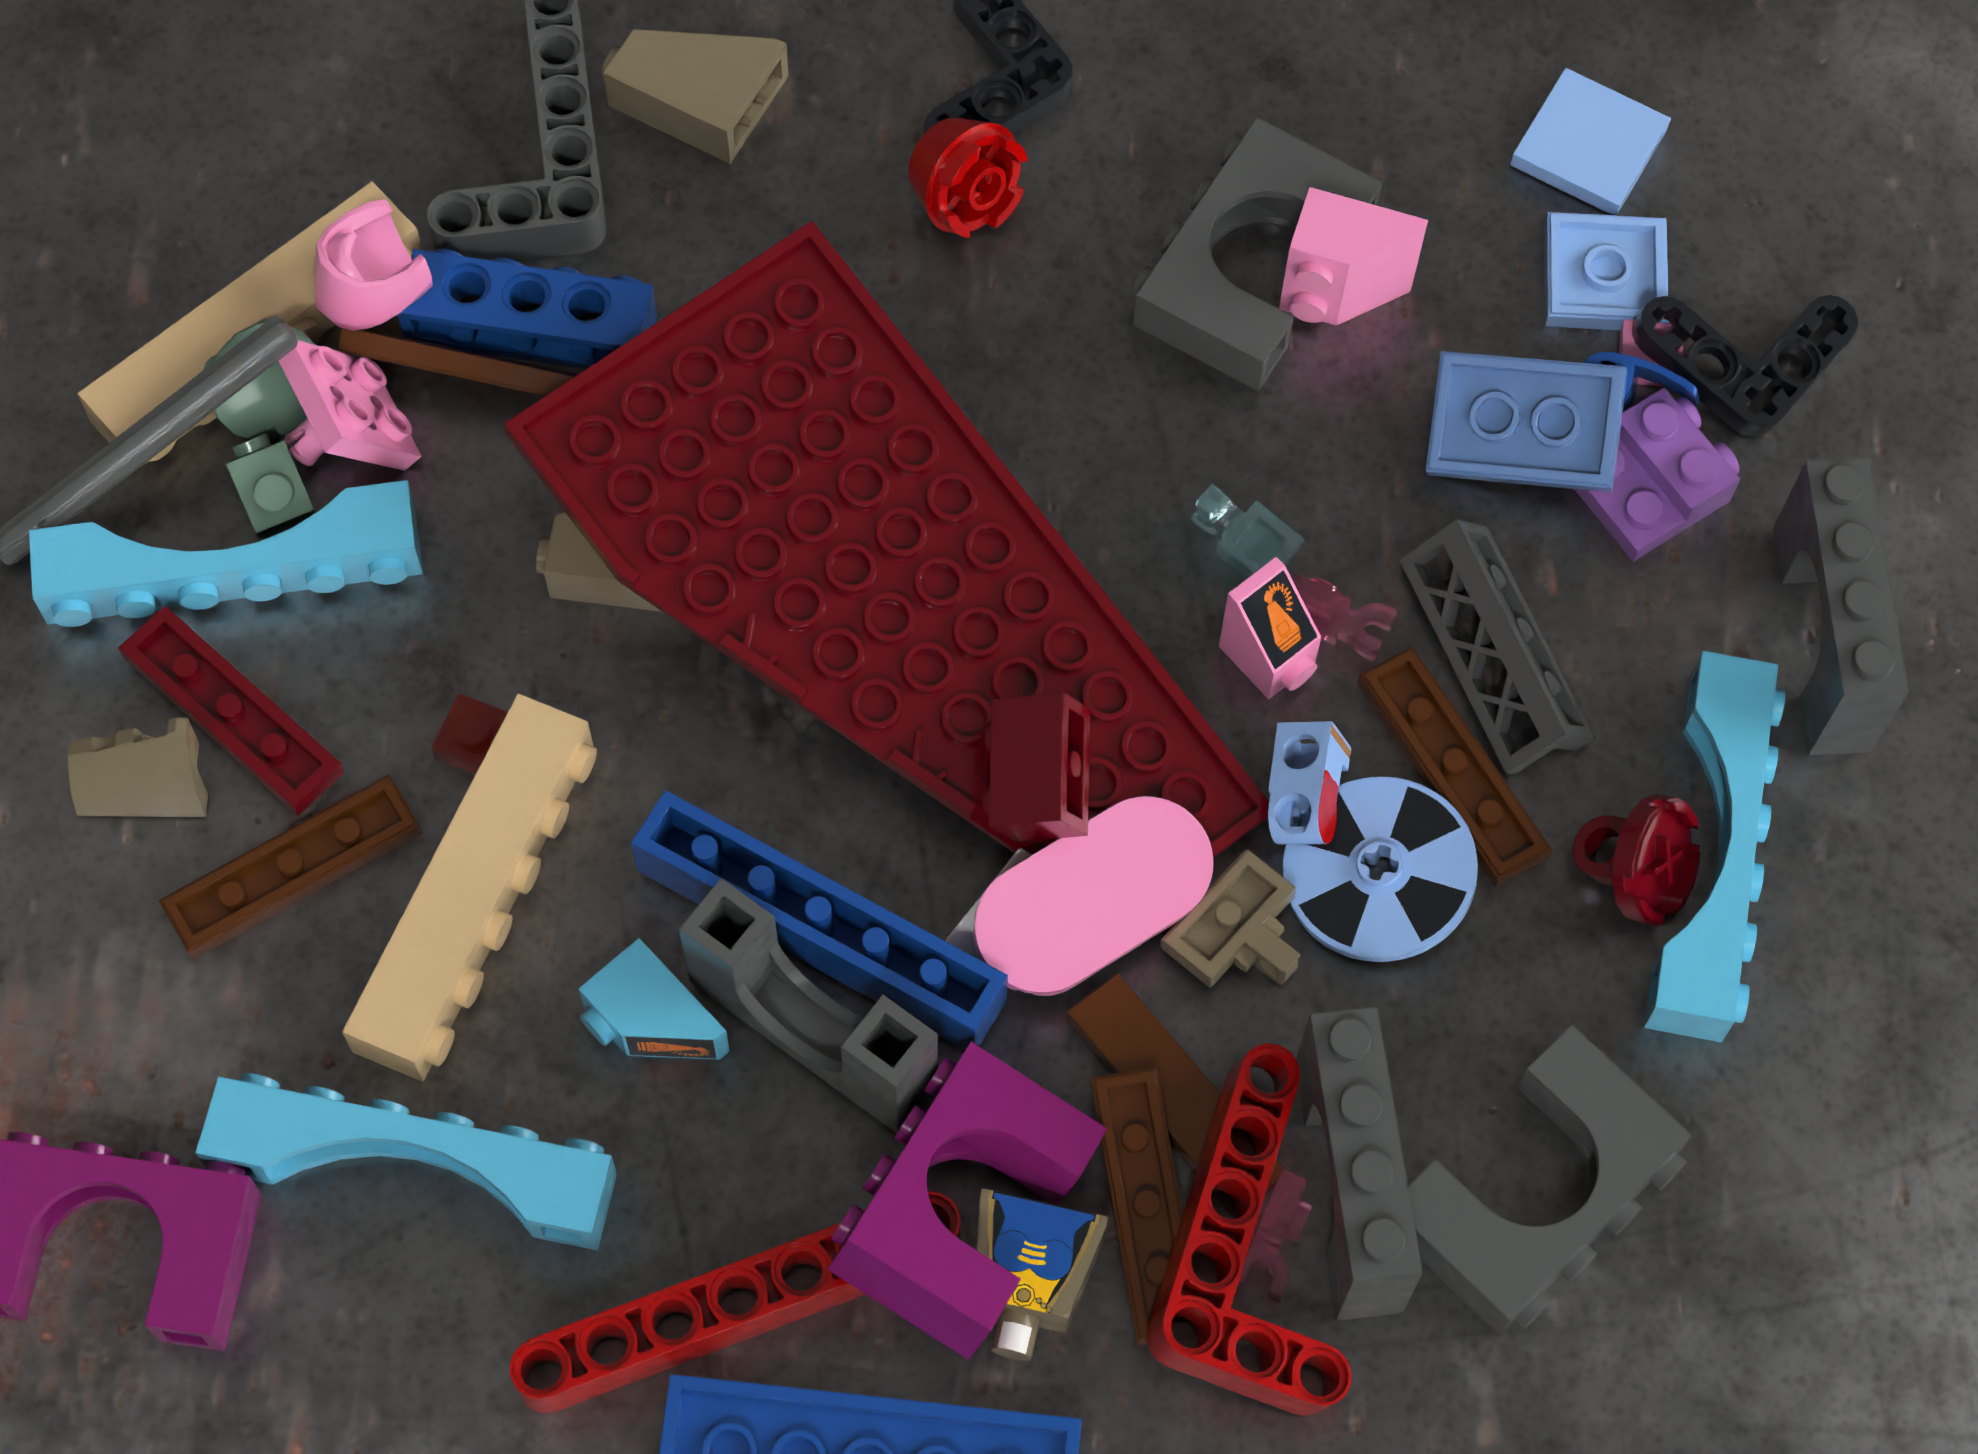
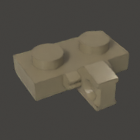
M1245 850L1206 891L1196 907L1179 920L1161 939V949L1209 988L1220 979L1233 963L1244 972H1247L1254 964L1259 971L1282 986L1298 969L1300 953L1279 938L1284 932V926L1276 917L1295 898L1296 887L1251 851Z

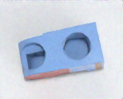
M1333 721L1277 723L1268 790L1270 793L1268 822L1271 837L1274 843L1278 845L1328 844L1334 837L1337 822L1336 803L1341 771H1348L1351 746ZM1311 739L1317 743L1301 744L1299 740Z

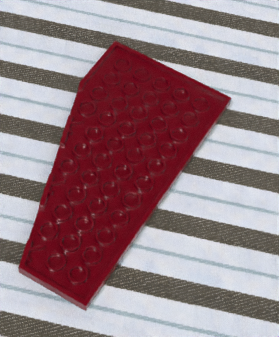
M813 221L808 222L504 423V433L618 582L1014 854L1021 847L1031 855H1034L1060 838L1015 842L988 827V819L983 807L984 790L990 784V756L985 745V729L991 721L992 699L1065 692L1090 709L1088 821L1113 805L1130 798L1147 796L1166 799L1185 808L1198 820L1209 838L1214 859L1268 819L1269 801Z

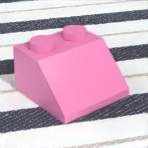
M1309 187L1289 248L1279 309L1290 312L1296 318L1305 322H1325L1337 326L1409 293L1413 285L1428 220Z

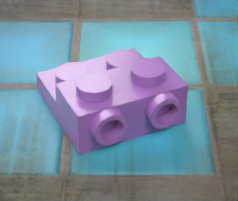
M1665 387L1622 413L1613 493L1574 489L1633 562L1729 503L1740 481V478L1737 476L1739 464L1731 449L1721 442L1712 445L1699 430L1701 418L1692 402L1685 397H1679L1674 400Z

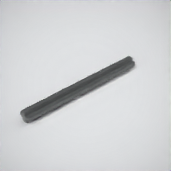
M278 316L269 319L1 526L0 560L6 565L17 563L30 553L29 530L63 526L69 523L296 348L298 340L291 327Z

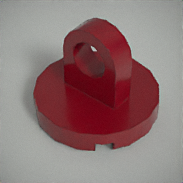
M1653 794L1643 798L1632 809L1627 818L1607 815L1589 820L1580 828L1574 839L1572 849L1574 861L1591 879L1601 884L1613 886L1616 904L1625 918L1654 926L1666 923L1663 919L1666 914L1675 916L1682 909L1695 885L1701 853L1699 852L1700 845L1691 843L1692 834L1690 828L1699 830L1698 819L1688 802L1676 797ZM1618 837L1614 856L1603 863H1596L1595 855L1599 845L1608 838Z

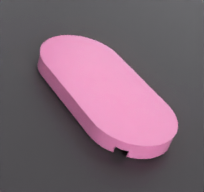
M1147 796L1135 797L1113 805L1088 821V836L1060 838L1007 870L989 885L978 904L975 913V924L973 926V943L979 960L1007 974V988L1014 991L1020 990L1024 993H1034L1033 995L1052 996L1071 989L1175 924L1196 907L1205 895L1213 873V852L1205 830L1198 820L1185 808L1166 799Z

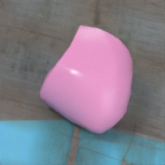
M385 199L367 202L346 212L324 230L316 244L313 269L316 308L338 327L357 331L380 325L401 313L433 286L432 276L425 258L422 254H419L414 260L411 259L391 217V211L393 210Z

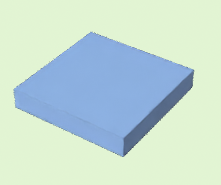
M1565 68L1513 153L1510 165L1590 205L1617 216L1665 135L1671 118Z
M1547 212L1544 221L1545 327L1620 331L1624 319L1635 320L1648 302L1657 297H1668L1666 218ZM1663 318L1659 323L1669 324V321Z

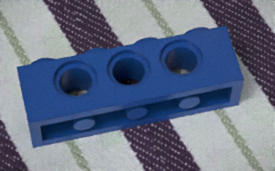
M413 249L411 259L414 260L419 254L423 255L432 276L433 286L418 300L398 314L404 337L488 355L587 369L654 325L657 318L653 285L644 284L629 276L597 277L584 275L569 267H555L551 270L524 266L520 262L509 258H496L491 261L464 257L462 254L449 249H437L433 252ZM468 296H480L478 300L471 303L459 302ZM526 305L540 306L531 312L518 311ZM585 314L601 315L592 321L578 320Z

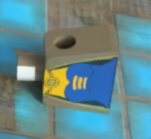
M982 1188L979 1201L977 1251L1021 1278L998 1318L991 1349L993 1353L1008 1359L1030 1361L1039 1327L1057 1332L1067 1331L1103 1246L1108 1216Z

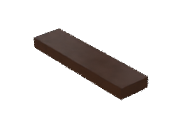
M341 328L338 348L344 353L544 396L578 375L576 373L371 329L352 331Z
M1413 646L1359 675L1357 685L1427 788L1447 800L1467 824L1476 847L1477 862L1495 888L1549 858L1552 851L1551 847Z
M389 774L158 901L189 956L194 960L421 835L423 832Z
M1117 973L1067 1011L1066 1019L1112 1074L1157 1068L1170 1143L1196 1172L1221 1093ZM1232 1128L1230 1137L1237 1151L1244 1155L1254 1156L1256 1147L1249 1133L1242 1129ZM1277 1159L1266 1194L1283 1182L1288 1174ZM1213 1190L1212 1193L1235 1219L1237 1209L1230 1195L1223 1191Z
M1156 1067L1091 1077L1089 1082L1096 1122L1107 1128L1100 1141L1136 1346L1148 1345L1146 1340L1148 1324L1183 1216ZM1177 1316L1172 1319L1171 1330L1176 1340L1198 1336L1196 1328L1189 1320Z

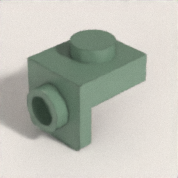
M267 433L232 447L236 458L225 462V465L255 533L314 510L285 440L282 439L271 443Z

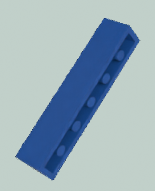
M666 790L631 842L638 872L698 905L721 878L775 916L778 943L784 952L876 1002L882 995L886 996L936 1032L938 1036L966 1050L970 1042L977 1046L981 1045L1007 1001V974Z

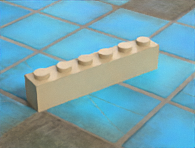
M371 181L78 392L77 395L90 422L110 443L201 373L206 362L212 356L217 355L234 334L258 323L264 318L280 317L289 326L300 329L316 345L322 335L335 326L330 319L316 308L313 274L316 244L324 230L346 212L367 202L385 199L393 210L391 211V217L411 257L413 249L423 250L417 227ZM215 411L207 415L149 461H156L170 452L177 440L196 426L205 425L216 419Z
M517 694L342 1031L352 1053L421 1082H424L432 1064L439 1067L444 1062L455 1036V1031L451 1029L452 1024L461 1007L470 1008L476 1000L484 979V973L480 969L491 949L498 951L506 941L513 921V916L509 912L519 892L526 895L532 889L541 867V859L538 858V855L547 837L555 839L561 832L569 812V803L566 800L575 782L584 783L594 766L597 749L593 747L588 721Z

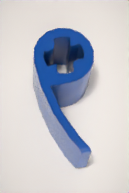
M1597 352L1587 357L1583 362L1626 366L1628 372L1623 412L1633 403L1638 377L1662 385L1676 394L1687 398L1694 406L1698 407L1699 395L1697 388L1685 378L1658 364L1635 356L1614 352Z

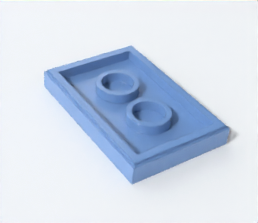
M1441 351L1425 472L1428 476L1613 493L1628 372L1626 366Z

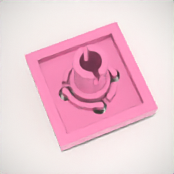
M299 340L297 347L279 360L307 416V419L296 429L284 436L286 445L291 446L288 449L290 454L297 461L306 466H312L325 452L406 471L422 457L411 436L412 427L409 420L397 409L385 386L387 384L386 376L373 360Z

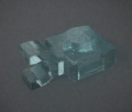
M1214 484L1197 499L1195 506L1198 509L1191 517V521L1205 532L1213 536H1222L1221 540L1217 543L1214 553L1246 579L1275 557L1286 566L1301 550L1305 540L1258 501L1244 513Z

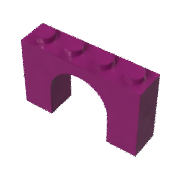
M970 1042L957 1064L947 1057L941 1062L924 1089L926 1093L934 1097L927 1111L915 1105L894 1137V1140L904 1146L898 1158L894 1160L884 1153L862 1189L873 1195L865 1210H862L855 1204H852L831 1237V1240L842 1247L828 1268L829 1271L968 1360L991 1332L1021 1278L961 1241L943 1225L929 1200L927 1191L928 1168L937 1163L954 1159L978 1161L999 1170L1050 1204L1059 1205L1081 1176L1107 1130L1103 1125L973 1042Z
M24 1132L8 1133L7 1140L0 1139V1318L26 1321L44 1249L55 1229L68 1216L92 1203L106 1200H124L139 1204L156 1214L162 1231V1254L144 1326L159 1342L219 1351L226 1350L262 1196L252 1178L245 1175L246 1170L244 1168L220 1161L206 1162L205 1169L179 1166V1159L171 1155L152 1151L141 1152L139 1159L114 1156L113 1149L92 1142H75L72 1150L48 1146L49 1142L45 1138Z

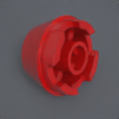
M956 117L947 118L933 125L918 141L910 158L908 178L912 189L932 223L937 228L945 232L956 233L962 237L970 238V231H975L985 224H988L993 229L999 227L1015 210L1025 190L1017 185L1021 163L1028 162V157L1024 148L1015 141L1013 134L1000 124Z

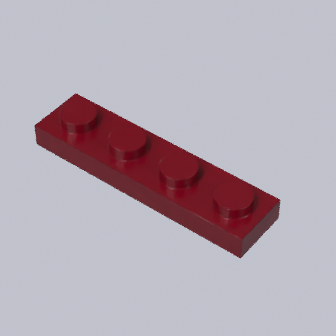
M165 605L118 647L122 657L297 816L303 813L345 773L341 762Z

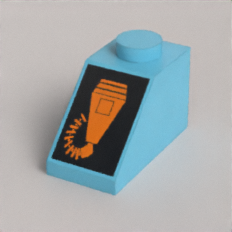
M640 938L578 988L585 1010L580 1015L583 1024L603 1046H606L613 1040L627 1056L720 1060L730 1051L726 1030Z

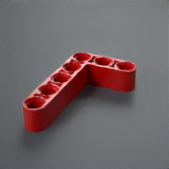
M1265 1043L1257 1045L1231 1067L1225 1078L1148 1324L1146 1340L1152 1355L1166 1367L1292 1414L1308 1416L1336 1404L1346 1395L1351 1386L1352 1376L1348 1360L1341 1351L1331 1345L1231 1308L1300 1080L1298 1062L1292 1053L1281 1045ZM1251 1067L1261 1068L1271 1076L1274 1083L1273 1094L1263 1093L1254 1086L1250 1077ZM1232 1128L1242 1129L1249 1133L1256 1147L1254 1156L1244 1155L1237 1151L1230 1137ZM1213 1190L1223 1191L1230 1195L1237 1209L1235 1219L1224 1218L1215 1211L1211 1202ZM1193 1253L1204 1254L1214 1262L1217 1270V1280L1215 1283L1204 1282L1193 1272L1191 1265ZM1175 1316L1189 1320L1196 1328L1198 1338L1195 1348H1186L1173 1337L1171 1324ZM1239 1340L1248 1341L1259 1351L1261 1366L1258 1373L1248 1371L1239 1363L1236 1356V1344ZM1303 1364L1311 1365L1321 1373L1324 1380V1391L1321 1396L1309 1393L1302 1385L1300 1370Z

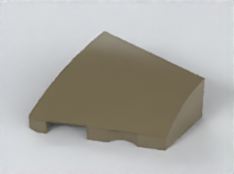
M168 719L167 735L158 737L143 734L133 727L116 731L114 735L109 737H89L69 742V783L77 816L206 817L209 794L197 769L199 742L189 719Z

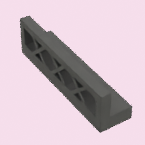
M1456 519L1399 559L1505 773L1516 774L1553 749L1577 751L1595 739L1487 526ZM1444 550L1447 551L1454 565L1447 591L1434 588L1423 566ZM1464 587L1469 596L1462 595ZM1439 596L1445 598L1444 606ZM1460 602L1474 605L1480 617L1474 644L1460 640L1454 628ZM1491 640L1496 650L1489 648ZM1466 650L1472 651L1471 658H1469ZM1487 655L1500 658L1508 672L1502 697L1487 694L1481 682ZM1518 694L1523 703L1516 702ZM1492 703L1499 705L1498 713ZM1514 709L1529 713L1540 737L1516 751L1508 735Z

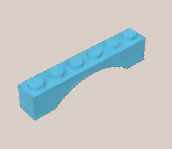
M408 480L345 488L323 509L293 528L256 543L224 550L179 551L150 547L117 536L94 522L29 530L32 597L47 625L56 623L60 626L76 627L89 623L93 618L115 615L126 618H143L153 614L155 610H160L164 605L168 608L183 606L187 609L203 610L217 605L220 601L247 598L252 601H269L279 597L282 593L302 590L330 593L343 588L346 584L369 581L389 585L399 583L405 580L407 576L423 574L417 510Z
M1702 651L1690 675L1683 734L1700 759L1713 791L1719 823L1718 861L1711 890L1704 905L1690 923L1663 946L1651 967L1644 1028L1722 1043L1733 1024H1742L1745 1019L1750 987L1747 984L1740 983L1742 961L1748 963L1751 961L1757 937V925L1747 922L1749 902L1758 901L1764 878V864L1754 863L1757 842H1765L1771 820V805L1762 804L1764 783H1772L1778 762V747L1769 745L1771 726H1779L1785 704V689L1776 688L1778 664Z
M243 1073L240 1076V1080L218 1076L195 1152L204 1166L208 1161L231 1163L246 1170L245 1175L250 1176L253 1181L273 1185L305 1169L342 1159L381 1156L418 1160L453 1171L487 1190L513 1212L534 1238L598 1250L617 1172L612 1156L604 1154V1148L596 1143L574 1138L566 1139L564 1146L538 1141L539 1135L537 1133L510 1125L501 1126L499 1133L473 1128L474 1122L470 1119L446 1112L436 1113L434 1120L408 1115L409 1109L405 1106L381 1099L371 1100L369 1107L344 1102L345 1097L342 1094L323 1087L308 1086L305 1088L304 1094L279 1089L280 1084L277 1081L258 1074Z

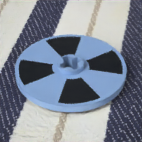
M1368 777L1339 785L1336 803L1337 822L1332 841L1328 844H1292L1285 847L1283 878L1296 887L1295 898L1289 903L1293 913L1306 931L1318 942L1350 958L1362 961L1389 962L1410 958L1431 949L1456 929L1469 910L1477 886L1478 863L1476 847L1467 824L1458 811L1442 796L1421 784L1394 777ZM1380 857L1389 858L1391 870L1395 873L1384 872L1380 880L1371 879L1369 867L1365 864L1376 865Z

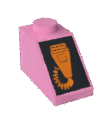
M1275 557L1228 593L1219 648L1268 700L1284 687L1289 691H1293L1304 684L1317 669L1315 662L1321 635L1285 565Z

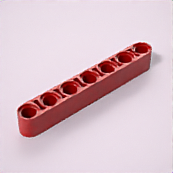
M928 1191L929 1200L936 1215L946 1224L949 1231L960 1239L961 1221L958 1208L944 1194ZM840 1223L529 1339L514 1352L509 1366L510 1378L520 1398L533 1411L541 1413L557 1412L866 1295L828 1270L842 1247L831 1240ZM799 1265L813 1266L821 1273V1279L817 1285L805 1291L790 1288L784 1281L785 1276L791 1269ZM746 1289L754 1293L757 1301L752 1310L737 1316L722 1310L720 1307L721 1301L732 1290ZM671 1313L685 1314L693 1321L691 1329L680 1339H664L656 1333L657 1325L663 1317ZM617 1337L628 1344L626 1353L614 1364H599L591 1359L593 1348L604 1338ZM550 1361L562 1367L560 1378L553 1386L538 1390L527 1385L528 1373L538 1363Z

